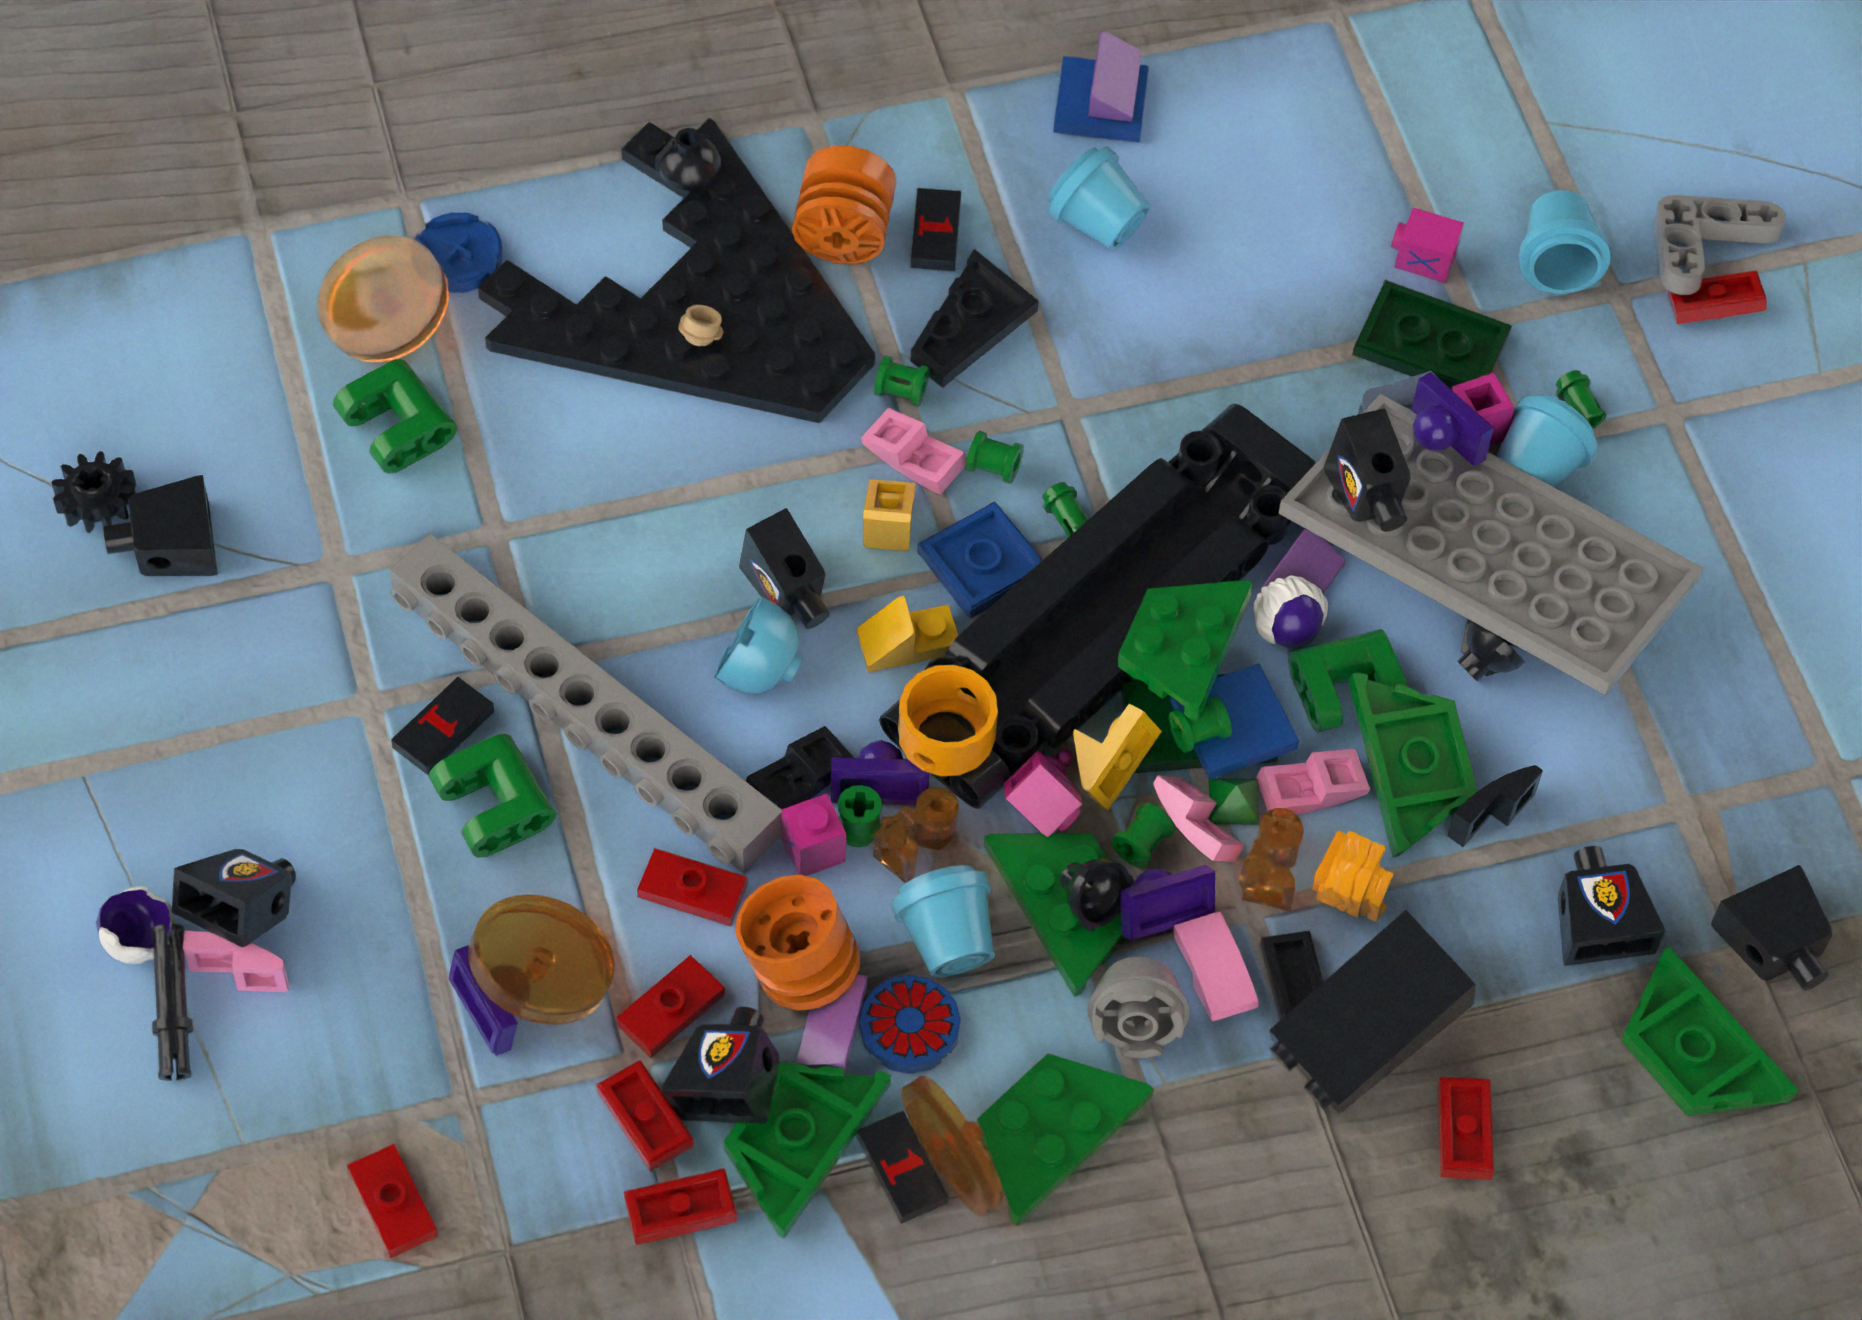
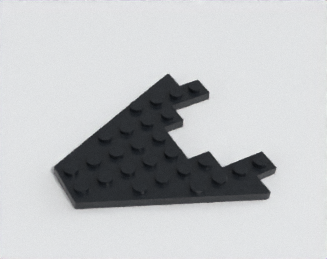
M708 118L697 130L710 137V142L718 150L721 157V170L718 178L711 184V188L706 191L702 189L683 191L673 188L663 180L659 170H655V156L674 137L651 122H648L621 148L623 161L684 198L662 219L664 232L687 245L690 249L641 298L605 276L578 304H575L508 260L478 287L479 299L506 316L485 337L486 349L491 352L820 423L875 365L874 351L803 248L795 241L794 235L716 122L711 118ZM705 305L715 309L721 315L720 327L723 329V335L719 340L713 339V342L707 346H696L685 339V336L679 330V323H681V317L686 314V310L690 306Z

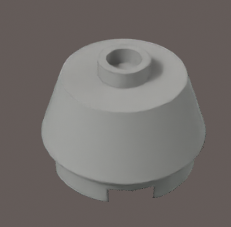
M1129 957L1117 961L1107 969L1089 1000L1088 1017L1092 1024L1093 1033L1100 1043L1104 1038L1110 1044L1121 1047V1055L1125 1057L1149 1058L1161 1055L1163 1053V1046L1173 1041L1176 1036L1182 1037L1189 1019V1006L1169 967L1152 958Z

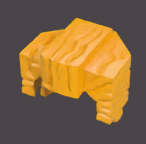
M1337 830L1314 875L1312 890L1317 892L1316 900L1329 906L1337 907L1342 912L1347 911L1349 915L1356 918L1360 915H1367L1368 919L1377 922L1386 909L1387 904L1383 902V899L1394 873L1385 871L1380 867L1386 846L1372 842L1370 839L1350 830L1347 834Z

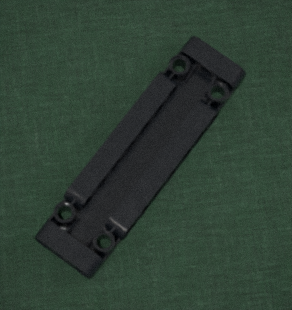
M1235 403L1229 405L1202 431H1194L1185 435L1181 440L1177 455L1169 462L1159 458L1150 464L962 631L950 645L945 657L936 658L927 665L925 670L939 665H957L973 670L988 681L996 695L998 709L995 742L989 757L978 768L959 776L931 775L970 807L979 809L1004 787L1003 784L1037 750L1041 753L1047 746L1056 748L1063 744L1073 735L1074 729L1078 730L1121 691L1122 682H1129L1134 679L1118 667V655L1149 588L1240 581L1261 561L1269 545L1277 544L1285 537L1287 527L1293 521L1279 514L1281 500L1317 462L1249 410ZM960 688L965 694L976 698L968 688ZM899 699L880 716L879 722L887 737L902 750L899 744L898 733ZM939 712L931 715L921 723L919 731L928 738L941 742H959L975 735V730L970 722L961 715L952 712ZM1020 744L1024 748L1012 749L1007 745Z

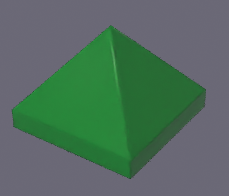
M1213 778L1208 780L1209 797L1217 802L1209 816L1212 823L1259 824L1257 779Z

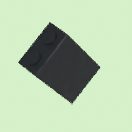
M1405 910L1269 1030L1271 1040L1275 1043L1269 1050L1286 1070L1290 1072L1296 1067L1309 1082L1303 1087L1322 1109L1331 1105L1340 1114L1474 1004L1476 984L1412 915Z

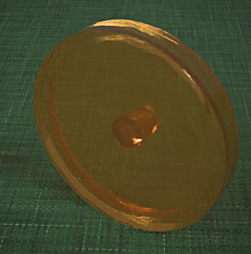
M402 236L372 238L346 251L329 269L321 285L318 297L320 322L330 339L350 357L367 362H385L398 359L419 348L438 328L448 304V281L439 262L419 242Z
M516 895L502 899L490 906L480 917L468 946L470 969L482 991L495 1004L512 1015L540 1024H567L591 1014L603 1001L611 986L615 972L612 948L598 925L574 906L542 895Z
M922 1075L905 1085L901 1089V1097L909 1121L927 1155L952 1191L972 1212L981 1217L1000 1207L1004 1203L1003 1189L996 1170L980 1142L984 1135L975 1121L968 1122L951 1098L929 1077Z

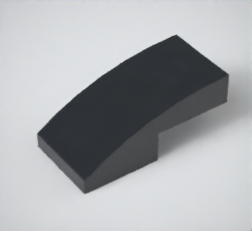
M823 726L789 744L785 757L747 776L746 782L782 810L813 798L831 784L832 757H854L826 726Z
M1536 765L1525 767L1508 773L1477 791L1454 812L1447 836L1464 847L1491 815L1508 826L1536 794L1543 770Z

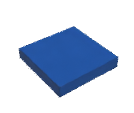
M1063 56L1053 132L1140 142L1149 66L1140 65L1132 122L1089 117L1096 60Z
M995 501L919 542L917 547V553L970 619L991 607L1042 561V558Z
M1260 663L1216 678L1208 698L1217 696L1223 702L1230 718L1232 733L1230 737L1223 740L1217 736L1194 744L1195 753L1209 780L1298 750L1299 739ZM1171 697L1170 702L1174 710L1179 709L1183 713L1185 706Z

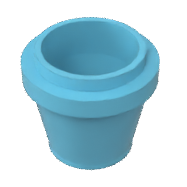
M1107 146L1099 150L1094 147L1075 160L1056 182L1048 196V201L1051 203L1048 213L1058 223L1067 222L1110 250H1114L1122 245L1138 229L1149 214L1151 204L1147 202L1119 165V156Z
M1568 190L1552 191L1539 197L1531 206L1527 235L1519 249L1520 270L1523 277L1529 284L1544 292L1574 293L1594 285L1608 270L1611 256L1608 239L1603 231L1597 227L1588 202L1580 194Z
M1530 395L1521 398L1515 406L1512 423L1497 453V457L1556 488L1574 470L1587 466L1596 454L1598 446L1591 425L1577 410L1567 403L1548 395Z
M951 866L916 877L900 887L898 896L891 903L896 921L905 925L932 977H948L978 968L995 957L987 900L991 887L986 873L975 871L972 866Z

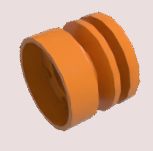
M830 146L817 150L807 159L803 174L800 196L792 225L795 241L809 254L836 264H859L872 260L882 252L886 239V230L890 219L889 213L897 184L894 170L883 158L865 149L853 146Z
M800 874L782 876L761 885L744 901L736 918L735 934L763 990L776 1004L797 1011L817 1009L837 1000L852 985L860 969L861 951L829 887L817 878Z

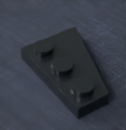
M974 249L967 259V266L959 278H955L950 286L948 296L939 311L934 312L911 349L910 362L918 368L922 365L928 366L930 368L929 377L943 388L1038 312L1039 301Z

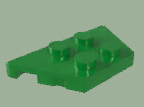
M1241 580L1149 588L1119 651L1118 667L1134 679L1145 682L1148 689L1163 699L1170 695L1185 706L1184 715L1198 721L1252 596L1253 582Z
M1354 673L1348 678L1391 854L1392 857H1397L1451 816L1478 790L1455 701L1433 694L1430 696L1421 695L1415 689L1400 684L1391 687L1368 680V675Z
M997 833L984 836V848L1074 997L1080 995L1086 988L1087 981L1101 964L1104 965L1114 953L1115 945L1120 939L1125 938L1121 934V912L1110 923L1101 927H1095L1094 931L1083 928L1079 925L1078 920L1074 917L1068 905L1067 890L1061 886L1060 880L1062 872L1069 864L1078 862L1083 865L1092 859L1107 858L1092 833H1052L1048 838L1043 833Z
M1669 946L1664 949L1624 1031L1621 1042L1687 1116L1788 1103L1793 1100L1798 1092V1088Z
M1047 1053L977 1118L976 1128L984 1149L989 1153L991 1168L997 1184H1000L1009 1206L1008 1213L1011 1221L1018 1225L1153 1097L1154 1088L1144 1082Z
M779 1062L767 1123H736L724 1139L723 1147L725 1153L779 1236L785 1239L856 1136L857 1130L863 1126L891 1085V1075L881 1071H875V1076L844 1074V1068L823 1066L812 1069L804 1064Z

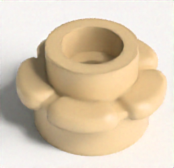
M693 305L681 317L679 330L689 343L696 346H707L713 342V339L719 340L722 337L723 329L720 327L722 317L711 307Z

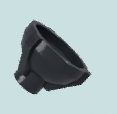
M684 128L655 156V170H659L663 180L673 188L683 191L701 189L706 191L711 188V184L720 174L721 157L716 147L710 142V137L694 128Z
M1467 620L1460 650L1464 655L1457 662L1477 682L1484 675L1487 677L1496 673H1508L1518 669L1525 663L1523 658L1503 638L1473 621Z
M1101 858L1092 859L1083 865L1078 862L1069 864L1062 872L1060 882L1061 886L1067 890L1068 905L1074 917L1078 920L1079 925L1087 930L1094 931L1095 927H1101L1110 923L1120 914L1121 890L1131 887L1134 884V878L1122 864L1113 859Z

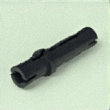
M166 924L151 928L157 1020L152 1022V1034L158 1036V1078L165 1081L172 1080L171 1075L174 1073L173 1059L176 1062V1080H183L192 1076L188 1034L193 1032V1020L187 1017L183 934L185 932L184 926L178 924H171V931H169L170 945L167 944Z

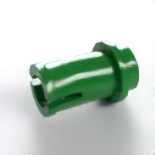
M1579 370L1570 371L1557 380L1556 386L1558 389L1556 395L1560 400H1565L1568 405L1577 410L1593 429L1606 419V413L1602 410L1589 388L1591 384L1589 377L1582 375Z
M1059 482L1044 492L1042 496L1045 501L1043 508L1047 513H1053L1069 537L1089 518L1076 500L1077 491L1075 488L1068 486L1065 482Z

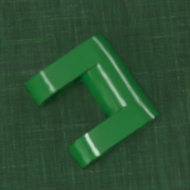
M403 359L392 360L344 386L333 400V407L344 422L351 427L362 425L390 409L401 422L378 435L372 442L369 451L383 472L388 474L401 471L441 449L453 439L457 431L455 422L410 365Z
M1382 629L1294 650L1288 654V664L1293 684L1313 730L1318 733L1342 726L1341 704L1333 685L1348 681L1352 674L1363 673L1368 675V680L1394 687L1396 684L1408 687L1389 639Z
M498 734L446 757L438 762L429 773V779L442 800L453 801L490 785L500 805L473 817L462 828L461 835L474 857H488L545 830L556 818L554 808L511 735Z

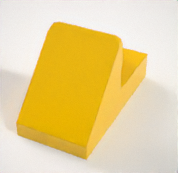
M869 479L863 511L864 547L898 551L909 550L916 483Z
M904 595L897 597L857 627L856 631L868 672L945 657L950 645L958 636L949 605L909 612Z
M1128 704L1121 716L1111 724L1108 735L1103 743L1076 729L1073 731L1082 788L1101 808L1107 811L1111 808L1162 732L1144 711Z

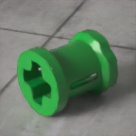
M885 355L877 372L874 394L882 397L887 393L911 400L912 405L919 407L927 389L930 368L922 365L918 369L895 363L891 356ZM894 377L908 380L910 385L896 382Z
M979 430L971 443L966 459V469L974 472L978 468L1002 476L1003 482L1011 484L1019 470L1024 445L1015 443L1013 446L987 438V433Z
M1217 696L1207 699L1198 721L1189 719L1179 709L1169 713L1170 729L1173 738L1183 753L1192 751L1194 744L1217 736L1223 740L1231 736L1232 729L1229 715L1223 702Z
M863 785L852 786L844 790L839 797L837 807L839 819L846 832V843L857 848L866 847L880 835L881 798L875 790Z
M1151 803L1140 804L1136 809V818L1124 832L1116 833L1111 840L1116 853L1124 861L1137 868H1145L1151 862V853L1162 839L1170 838L1175 832L1174 822L1162 809Z

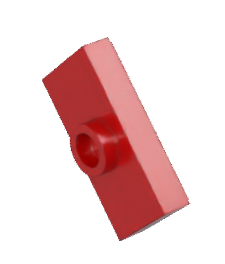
M1757 270L1703 278L1700 289L1689 295L1675 294L1668 290V298L1677 324L1767 311V298Z
M654 848L637 888V896L644 900L731 926L748 886V877Z
M689 955L616 1017V1025L652 1058L725 996V987Z
M641 1060L596 1084L598 1095L649 1171L656 1169L694 1147L693 1137Z
M1440 1077L1437 1084L1440 1178L1492 1180L1494 1175L1491 1079Z
M395 1144L347 1165L348 1173L389 1258L438 1237L437 1229Z
M725 1168L623 1192L635 1246L737 1222V1212Z

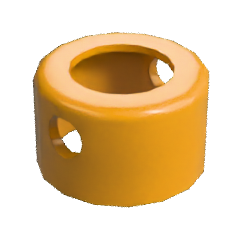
M957 665L933 666L917 673L905 685L899 701V744L907 759L922 771L938 776H959L978 768L989 757L996 737L997 699L988 681L973 670ZM960 688H968L976 698L965 694ZM939 712H952L968 720L975 730V735L959 742H941L928 738L919 731L921 723L931 715Z

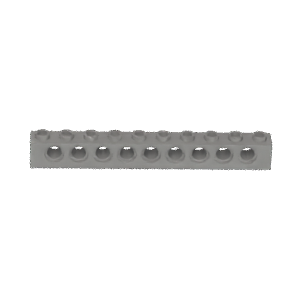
M429 533L389 568L392 584L391 594L402 609L407 612L415 611L425 619L427 626L437 637L441 639L449 638L459 646L461 653L471 664L477 667L483 665L493 673L498 684L510 694L518 693L527 700L533 712L545 722L552 720L564 730L566 737L575 747L580 750L587 748L599 758L600 763L610 775L615 778L623 777L635 786L636 792L644 802L652 807L660 806L671 815L674 824L683 833L689 836L695 834L707 844L709 851L718 861L725 865L731 863L744 873L781 837V809L433 535ZM439 592H449L446 595H435ZM473 619H483V621L477 623L469 622ZM508 646H517V647H518V648H516V649H514V650H504V649H503V648L508 647ZM543 673L554 674L548 678L537 677ZM577 701L589 702L582 706L572 705V703ZM616 728L625 730L619 734H611L607 732L611 729ZM651 756L660 758L656 762L643 761L644 758ZM683 785H693L697 787L690 791H683L678 789L680 786ZM720 813H727L733 816L726 820L714 818L715 815Z

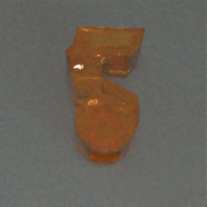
M929 788L917 798L916 809L903 806L894 816L883 817L881 827L875 833L873 857L904 883L914 879L918 846L939 851L953 839L956 832L959 810L956 796L945 788Z
M1274 808L1263 814L1257 838L1253 842L1250 853L1243 859L1239 884L1243 891V901L1286 911L1291 910L1295 893V877L1289 868L1294 867L1297 862L1304 832L1299 816L1293 811L1286 808Z

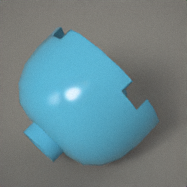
M761 596V598L759 597L740 624L736 631L737 636L731 647H727L713 676L725 686L743 694L759 695L768 692L781 679L789 683L803 660L802 657L796 655L800 642L797 625L785 610Z

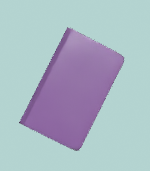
M1100 31L1089 117L1132 122L1142 51L1104 31Z
M1305 528L1262 587H1268L1270 582H1274L1276 578L1285 579L1292 575L1303 577L1315 584L1324 594L1345 565L1346 560L1324 538Z
M856 974L852 985L837 1000L820 1008L810 1009L796 1060L797 1064H804L812 1069L823 1066L844 1068V1074H846L860 1021L862 1005L867 994L868 976Z

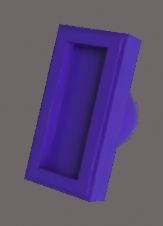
M1430 372L1420 377L1412 406V412L1417 415L1412 426L1414 438L1418 444L1430 451H1441L1451 446L1473 467L1485 461L1493 427L1434 374Z
M883 740L871 742L861 749L858 758L832 757L831 802L838 803L839 797L844 790L852 786L863 785L875 790L880 796L882 804L928 805L930 773L922 771L908 759H903L900 749L892 743Z
M1206 864L1175 874L1160 868L1148 869L1136 878L1132 887L1121 890V934L1130 941L1174 928V925L1215 913V871Z
M471 944L456 949L448 977L449 981L492 1054L494 1053L497 1056L510 1051L518 1025L513 1015L522 1010L529 1000L530 991L527 979L518 970L509 967L495 968L488 973Z

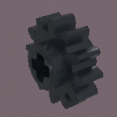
M99 451L95 456L94 462H88L83 454H79L77 456L78 467L72 468L66 464L60 466L64 479L52 480L51 484L55 494L52 499L57 514L65 515L69 527L83 520L86 532L90 533L95 527V522H102L103 526L112 525L111 518L115 515L120 519L127 520L129 518L126 504L129 505V497L136 493L135 487L137 484L133 471L125 470L122 458H115L110 464H107L103 451Z

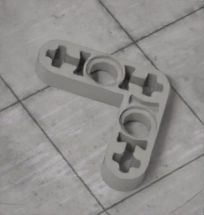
M1680 195L1662 198L1658 202L1654 220L1662 285L1675 294L1689 295L1697 292L1701 287L1705 270L1702 239L1763 244L1773 243L1781 237L1786 217L1784 210L1778 205L1766 201ZM1674 217H1677L1678 222L1681 223H1674ZM1710 217L1724 218L1729 222L1716 221ZM1669 242H1679L1689 247H1678ZM1678 266H1684V273L1681 272Z

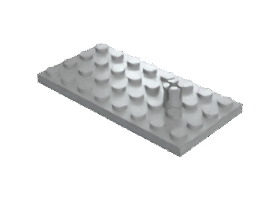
M1382 394L1363 413L1385 408L1411 475L1410 483L1401 502L1407 516L1406 523L1396 530L1384 532L1380 529L1376 518L1362 522L1352 520L1323 469L1330 449L1281 500L1280 515L1604 695L1608 694L1699 582L1703 567L1489 452L1485 461L1473 467L1451 446L1441 451H1430L1421 447L1413 434L1412 425L1417 415Z

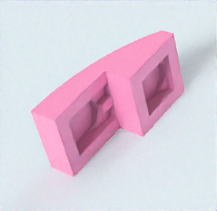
M888 408L861 437L863 445L889 466L939 495L966 467L965 452L929 437L925 423L891 408Z
M1356 749L1312 752L1306 763L1262 767L1256 776L1270 818L1303 814L1336 806L1365 796L1370 791Z
M1158 775L1153 783L1157 795L1166 812L1183 835L1212 861L1235 862L1244 844L1208 820L1217 802L1181 777Z
M1220 911L1174 925V939L1193 973V988L1212 1022L1258 1008V998L1248 970Z
M185 930L183 951L189 971L233 972L238 991L288 992L289 980L284 960L275 954L252 943L242 948L214 933Z

